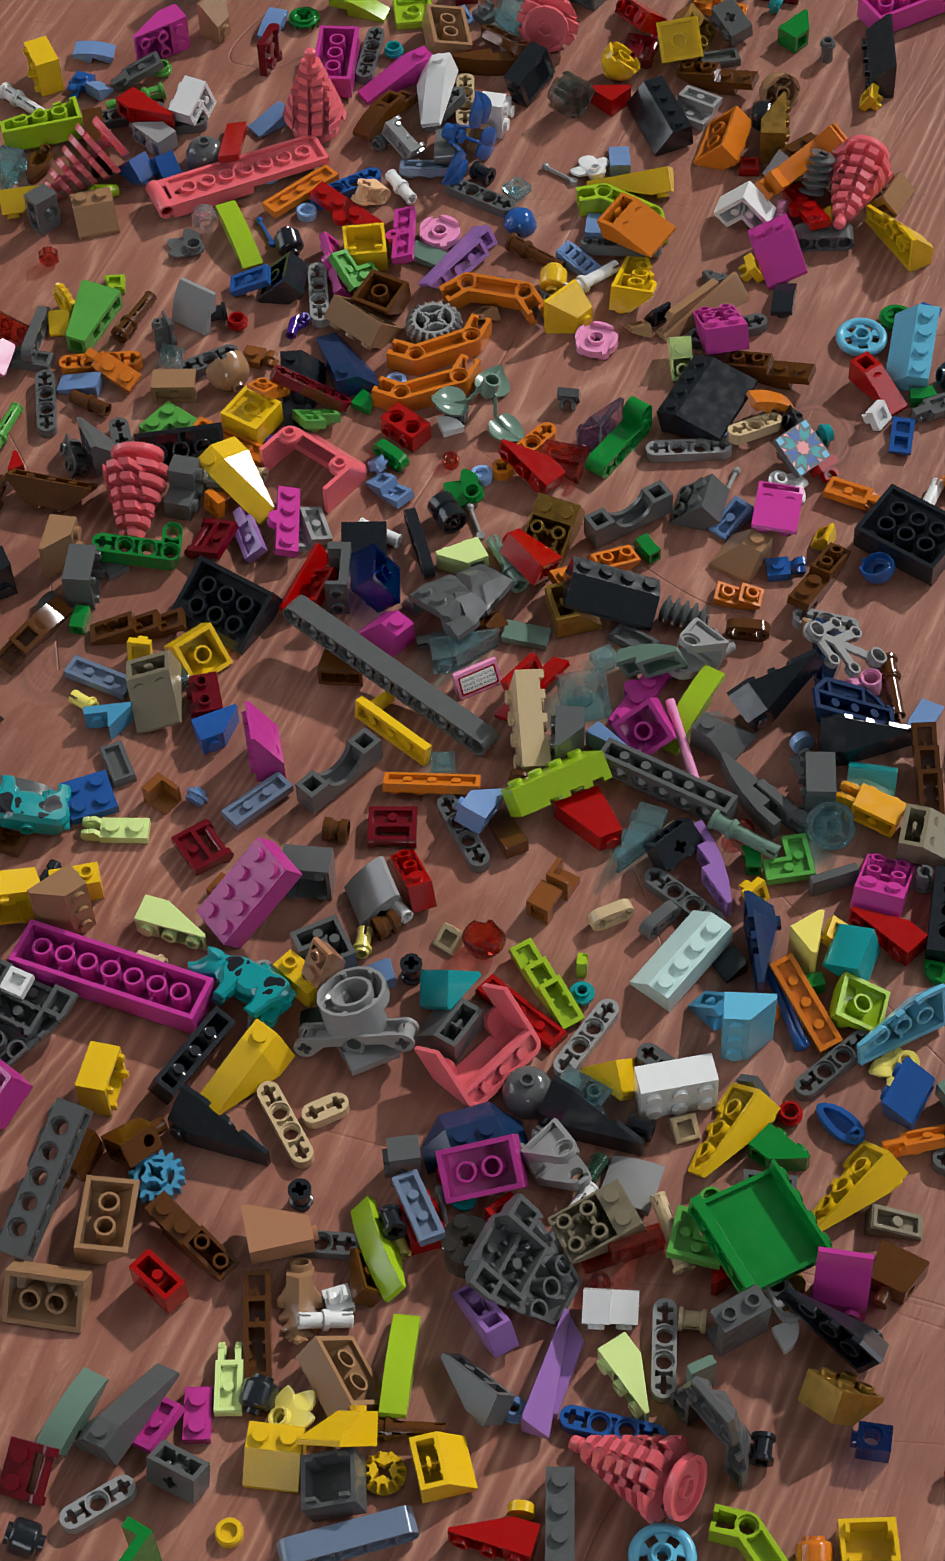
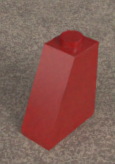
M519 528L507 532L502 539L503 546L500 553L532 585L548 579L549 571L557 569L563 558Z
M599 786L575 793L565 799L554 801L555 819L597 850L612 849L622 843L623 829Z

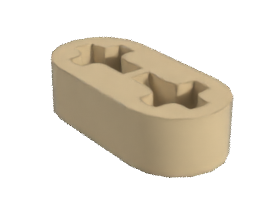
M620 899L593 910L587 916V920L594 931H601L629 920L635 914V909L629 899Z
M336 1092L306 1104L301 1112L303 1124L309 1129H317L344 1118L350 1109L347 1096ZM338 1102L339 1105H342V1108L337 1109L333 1104ZM314 1112V1114L317 1115L318 1118L313 1119V1117L309 1114Z

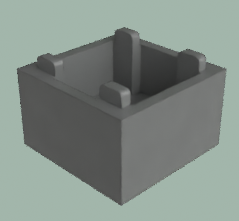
M69 544L62 574V584L67 605L72 609L75 608L76 604L90 606V609L95 610L96 604L100 603V596L98 594L101 580L105 578L106 574L105 570L101 569L100 560L102 555L101 552H98L97 545Z
M805 752V758L800 759V766L804 767L803 776L798 777V784H803V787H801L803 805H799V809L805 810L807 814H810L811 820H833L836 799L835 752Z
M284 844V854L303 874L285 896L293 899L298 897L317 899L318 901L332 900L337 876L333 848Z
M355 1447L300 1456L301 1510L312 1522L367 1513L366 1459Z

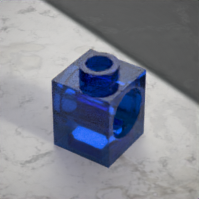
M859 1421L857 1431L852 1430L850 1447L855 1448L854 1458L889 1463L893 1425ZM867 1438L875 1439L878 1444L869 1445L864 1440Z

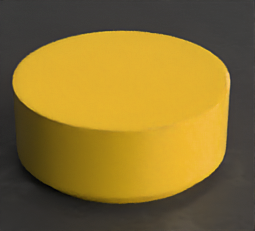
M520 1499L512 1500L508 1503V1517L514 1516L527 1521L535 1518L536 1506L534 1503Z
M231 1517L224 1518L216 1525L215 1537L218 1544L226 1549H232L241 1544L244 1539V1530L239 1520Z

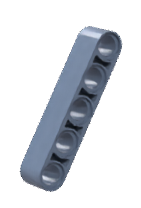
M403 1505L280 1539L276 1543L280 1561H342L411 1542L417 1539L420 1533L412 1506Z

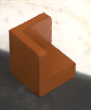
M159 772L141 787L144 801L164 815H167L182 801L179 786Z
M558 857L546 873V882L562 889L560 897L568 901L580 884V877L563 870V859Z
M541 879L526 900V914L548 925L553 919V906L562 895V889Z

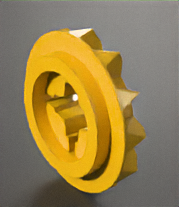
M58 282L53 285L52 293L54 300L61 310L68 309L70 315H72L75 300L72 298L69 289L64 284Z
M379 1450L377 1454L369 1455L366 1461V1488L370 1492L382 1496L397 1492L405 1483L407 1476L406 1466L402 1458L395 1455L392 1451L382 1452ZM377 1466L383 1469L391 1467L389 1469L390 1479L384 1475L377 1477L379 1475Z

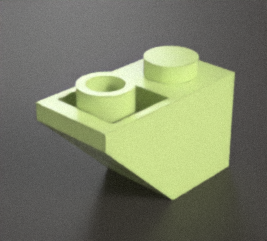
M691 336L667 337L668 360L672 381L679 379L693 358Z
M478 536L436 551L437 568L457 574L478 564L489 566V555Z

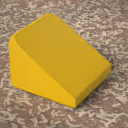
M68 309L48 311L50 337L66 335L71 318Z

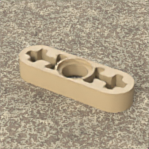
M770 412L769 414L764 413L728 426L726 440L731 444L741 445L776 433L781 429L782 416L778 413Z

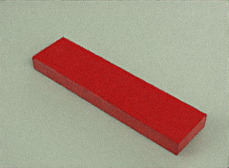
M247 121L227 123L218 154L219 163L237 162L240 160L248 129Z
M491 974L475 989V994L493 1007L494 1005L485 993L482 985L488 983L508 987L539 1036L541 1046L549 1053L568 1037L567 1031L494 974Z

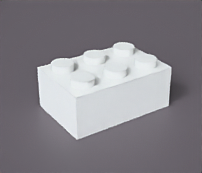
M712 1053L634 1067V1097L640 1118L652 1120L665 1115H682L687 1111L708 1110L717 1106L719 1078Z

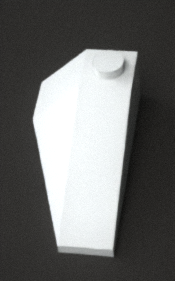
M450 52L432 55L418 80L417 94L422 128L441 126L459 71Z

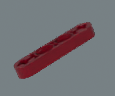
M275 365L270 373V378L275 383L337 411L346 412L352 402L347 395L281 365Z

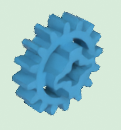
M160 1150L158 1155L152 1153L149 1157L136 1164L133 1170L128 1171L129 1179L140 1180L141 1178L138 1197L142 1204L147 1200L151 1202L163 1190L175 1201L174 1193L182 1194L181 1186L186 1185L184 1177L186 1175L185 1168L182 1167L181 1159H175L172 1152L167 1156L164 1155L163 1150Z

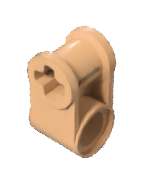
M360 178L357 181L358 187L351 200L362 206L383 205L389 200L391 191L377 179Z

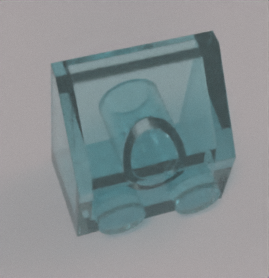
M599 667L555 675L560 706L585 707V721L608 718L612 715L605 669Z

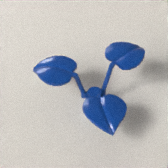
M475 91V98L469 115V124L460 125L455 123L453 125L446 123L442 128V138L449 140V144L458 150L441 183L443 185L460 183L467 172L468 160L465 159L466 153L457 145L458 143L468 140L479 144L475 155L482 161L489 159L494 151V144L497 140V131L494 127L489 126L485 128L481 134L480 141L466 136V132L463 129L480 128L481 124L486 123L489 119L492 103L490 98L480 91Z

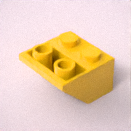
M435 1431L409 1437L410 1452L422 1503L478 1491L465 1436Z

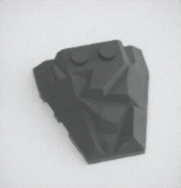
M478 564L458 572L455 576L450 574L420 586L401 605L403 609L415 616L427 610L439 617L444 633L460 641L479 627L480 617L484 613L485 615L490 614L492 603L500 602L513 587L514 581L485 564Z
M0 959V984L9 968L14 966ZM34 980L23 1000L0 990V1059L10 1067H13L67 1017L79 997L78 994L55 984L54 988H51Z
M517 1193L505 1203L500 1213L493 1214L488 1219L464 1261V1266L467 1268L465 1280L485 1300L556 1327L564 1308L568 1309L582 1284V1280L570 1263L566 1253L559 1252L553 1242L556 1240L555 1235L552 1231L547 1232L540 1220L543 1218L540 1210L521 1193Z
M695 1376L670 1394V1407L686 1426H689L698 1418H702L725 1445L723 1469L742 1491L747 1487L748 1456L751 1434L741 1422L737 1409L734 1408L726 1392L712 1389L710 1380Z

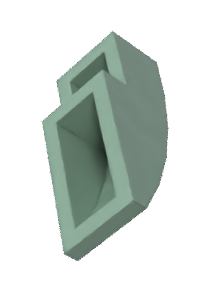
M641 644L618 649L616 664L626 678L643 673L647 679L686 667L689 663L678 647L666 644Z
M84 1367L52 1411L36 1442L60 1449L58 1455L67 1456L79 1430H83L88 1423L109 1379Z

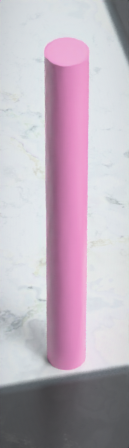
M667 699L665 703L687 772L699 778L675 699Z

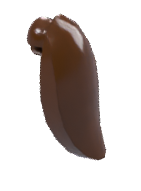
M46 143L40 145V149L34 151L29 157L26 167L28 183L34 184L51 168L54 157L50 145Z

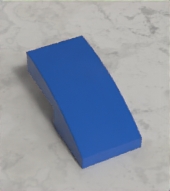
M893 416L888 453L911 455L915 419Z

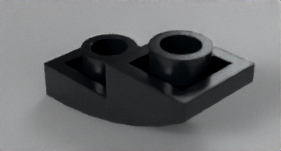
M797 283L775 285L771 304V316L786 318L793 315L795 297L798 291Z

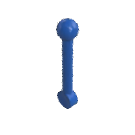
M257 217L255 222L260 225L269 240V247L275 248L274 239H272L264 226L263 218Z

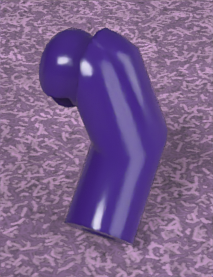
M302 312L292 317L288 324L286 337L288 339H295L297 331L309 325L311 316L307 312Z

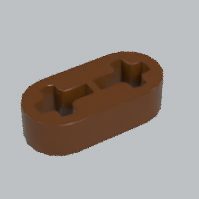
M730 618L726 622L725 634L734 640L763 642L769 639L770 624L765 620Z

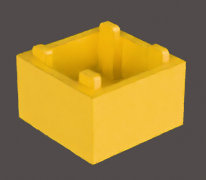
M697 16L656 23L663 64L704 57Z
M42 36L23 42L24 48L22 52L26 55L29 68L27 76L28 78L32 77L35 83V91L40 92L42 97L64 91L59 59L48 38Z
M384 223L342 226L344 249L348 250L357 266L373 262L378 271L388 270Z
M247 385L220 412L223 427L261 444L284 420L281 401L264 397L248 389Z
M35 867L0 871V926L14 923H29L30 919L34 920L35 916L27 890L40 882Z
M90 1041L74 1086L80 1106L93 1111L94 1114L112 1117L113 1111L118 1109L117 1100L125 1078H129L130 1075L129 1071L126 1070L124 1063L125 1055L122 1054L120 1046Z
M896 1517L838 1519L835 1531L838 1561H901Z

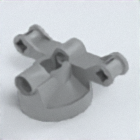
M357 966L339 971L322 983L317 992V1005L323 1022L301 1024L298 1030L299 1038L295 1041L293 1048L298 1055L303 1057L313 1056L324 1047L342 1046L348 1053L357 1055L364 1051L366 1045L384 1044L401 1052H408L414 1048V1035L419 1030V1024L410 1017L387 1018L384 1009L389 1002L390 991L386 979L381 972L371 967Z

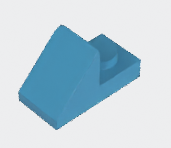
M131 702L83 707L87 729L108 726L111 740L116 738L134 720Z
M704 991L687 1005L712 1030L717 1031L722 1027L724 992Z

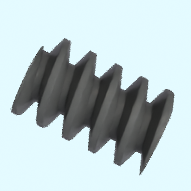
M814 148L811 149V152L816 156H809L808 158L813 164L806 165V168L811 170V172H804V176L808 179H802L801 181L806 187H800L799 191L810 196H823L826 192L825 187L828 185L827 180L830 179V172L833 169L832 164L835 163L836 159L829 152Z
M669 595L660 608L658 622L664 619V623L670 625L673 621L674 627L681 625L684 630L696 617L708 625L710 615L707 613V606H704L699 611V603H695L693 608H690L689 600L683 606L681 605V598H678L673 603V597Z

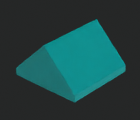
M850 761L847 781L859 786L865 783L876 787L890 796H895L898 768Z
M839 924L822 966L839 977L847 971L869 982L881 951L875 929Z
M421 969L419 1006L422 1009L451 1010L481 977V973L479 971Z

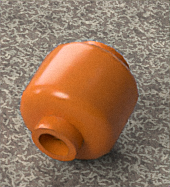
M803 1536L802 1541L796 1544V1561H834L833 1544L826 1541L825 1536Z

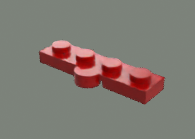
M321 181L309 192V199L332 213V221L337 226L346 225L348 222L349 225L384 223L324 181Z
M792 184L782 191L783 198L790 203L788 205L789 216L801 217L811 231L831 226V218L814 198L799 191V188L803 187L802 184Z

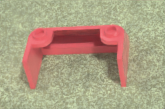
M295 426L283 427L259 448L261 468L266 467L269 471L294 449L329 469L330 473L335 475V477L323 487L325 512L328 514L368 477L367 466L315 433L307 432Z
M488 983L482 985V988L494 1005L487 1012L484 1019L485 1028L490 1035L457 1066H455L452 1060L444 1058L439 1050L422 1046L414 1048L433 1080L467 1107L482 1104L491 1099L503 1087L504 1080L510 1072L528 1064L540 1051V1038L508 987Z

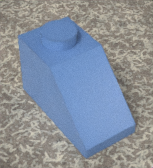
M503 788L471 790L465 798L461 796L454 808L457 810L454 821L480 834L500 808L504 799L500 790Z

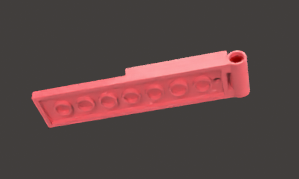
M310 133L308 136H300L242 154L237 162H216L164 179L152 180L147 183L145 190L160 217L167 219L174 216L176 218L255 193V186L320 167L324 164H329L330 161L318 138Z

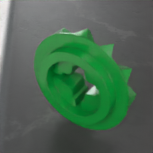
M299 7L289 14V22L295 29L301 28L303 31L307 28L310 30L311 26L316 27L317 23L320 22V15L314 8Z
M902 305L886 306L880 311L879 322H881L884 328L888 327L890 332L893 330L894 315L908 308Z

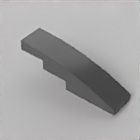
M723 752L721 754L720 769L729 789L733 794L738 795V803L755 824L770 838L774 839L780 834L781 820L769 811L770 799L756 789L759 779L726 752Z

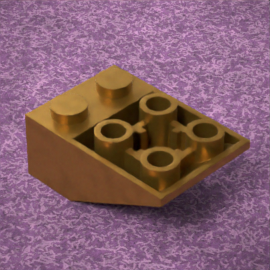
M782 92L761 118L759 164H769L778 150L788 145L785 142H788L790 138V128H788L790 125V114L786 113L790 112V100H786V92Z
M538 493L525 532L563 557L558 566L560 568L579 532L586 512L581 505Z

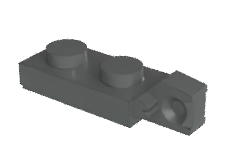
M154 51L121 69L122 73L110 81L116 92L126 90L165 67L157 51Z
M945 392L923 399V403L919 404V407L912 409L910 418L915 419V424L924 422L926 419L932 421L945 416Z

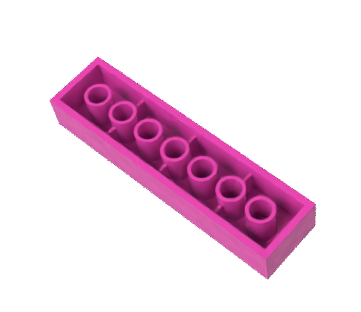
M30 919L8 958L9 963L13 964L14 967L33 974L36 981L51 988H54L55 984L77 993L81 998L190 1034L204 1020L212 1004L210 997L214 995L216 990L214 978Z

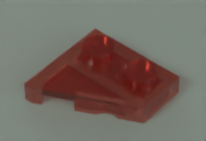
M546 439L542 453L551 456L566 471V478L579 484L589 455V447Z

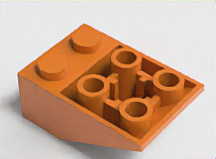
M624 192L615 199L597 220L603 238L650 258L676 230L673 224L640 199Z

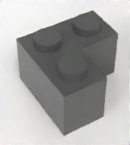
M174 454L167 470L170 486L163 501L165 515L169 518L192 521L194 513L199 511L200 498L204 496V491H206V483H203L204 469L201 468L200 458Z
M336 914L290 932L292 950L304 960H306L312 939L317 936L330 944L346 961L344 969L357 967L356 952Z

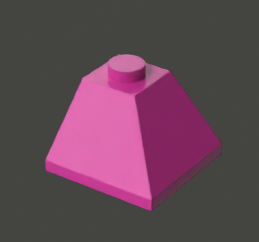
M398 610L383 612L357 632L391 657H395L415 641L414 622Z
M657 697L648 698L611 724L619 738L626 745L650 756L677 738L670 716Z

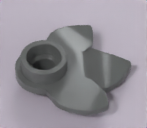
M189 228L184 229L183 238L167 239V245L171 249L168 255L174 258H183L188 255L198 256L205 250L199 233Z

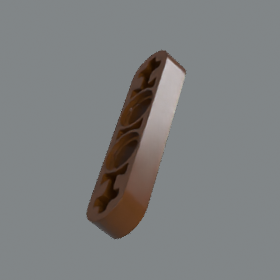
M485 24L481 26L482 38L515 54L521 55L530 43L496 25Z

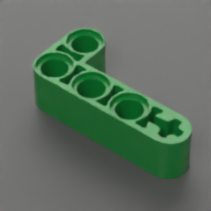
M634 396L629 397L623 407V420L588 456L585 462V469L603 479H607L648 435L652 427V405Z
M176 522L167 523L163 527L161 540L98 533L93 536L91 545H97V550L102 555L101 562L174 570L178 567L180 561L183 528ZM173 534V535H175V536H177V537H176V538H171V537H169V536H167V535ZM126 548V549H128L129 551H128V552H122V551L119 550V549ZM148 551V552H150V553H152V554H151V555H145V554H143L142 552ZM171 554V555H173L174 557H173V558H168V557H166L165 555Z

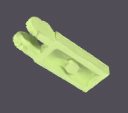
M86 816L82 820V825L90 828L81 831L80 837L85 841L142 844L149 842L150 818L102 817L101 819L97 816Z
M219 1342L218 1360H215L213 1410L215 1417L243 1416V1406L239 1403V1395L244 1382L243 1342H236L235 1360H226L227 1346L225 1342Z

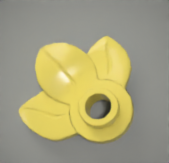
M899 1047L873 1061L868 1073L872 1076L886 1078V1085L890 1086L894 1080L892 1073L898 1062L902 1063L905 1057H908L920 1066V1059L914 1051H903Z
M287 1385L276 1396L275 1407L268 1415V1422L308 1428L315 1420V1416L310 1412L316 1402L315 1391L306 1390L295 1394L293 1389Z

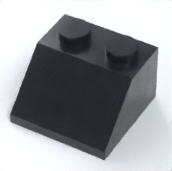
M289 251L269 266L271 268V285L259 289L258 302L289 305L296 299H301L304 295L309 264Z

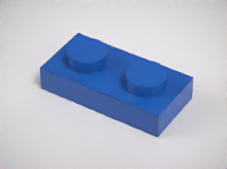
M268 264L230 276V293L233 297L271 285V268Z

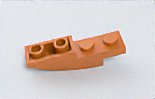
M630 544L593 553L589 558L591 561L626 571L631 570L641 561ZM568 566L549 571L548 578L552 584L563 582V574Z

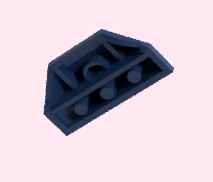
M825 677L812 688L814 710L819 724L821 714L853 715V719L864 721L865 718L874 719V723L878 724L895 723L893 708L888 704L885 705L865 687Z
M490 1102L438 1115L421 1148L427 1173L436 1172L438 1163L435 1151L510 1134H518L520 1143L526 1145L528 1139L522 1122Z

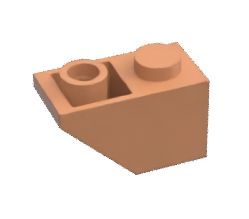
M316 936L312 939L301 973L316 989H319L322 983L330 976L344 969L346 961L330 944Z

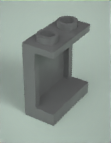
M328 542L329 567L336 568L339 572L337 576L339 579L337 581H325L324 583L327 612L338 615L350 614L354 578L351 542Z
M754 1285L711 1309V1315L717 1325L706 1330L705 1336L718 1356L722 1357L766 1332L772 1305L760 1287Z

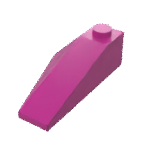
M421 46L398 57L358 91V95L367 105H370L388 90L399 92L418 83L422 70L433 54L425 46Z

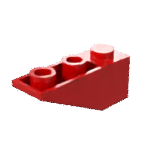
M618 0L614 11L616 14L641 31L651 35H658L656 23L667 21V18L636 0Z
M135 87L130 88L115 98L118 114L130 123L164 122L174 130L176 129L174 114Z
M868 351L850 360L848 379L873 402L885 400L891 416L908 407V404L883 365Z
M506 439L501 440L498 448L501 459L508 462L514 468L517 475L523 477L535 492L547 495L563 482L566 471L551 456Z
M404 849L397 852V854L390 855L412 912L416 913L437 907L432 880L414 849Z
M855 906L850 908L848 922L853 926L875 929L879 946L894 961L900 962L905 967L926 949L928 934L911 921Z
M511 1516L452 1526L447 1531L448 1542H451L454 1547L461 1550H468V1548L477 1550L482 1556L491 1559L499 1557L506 1559V1561H533L541 1537V1525Z

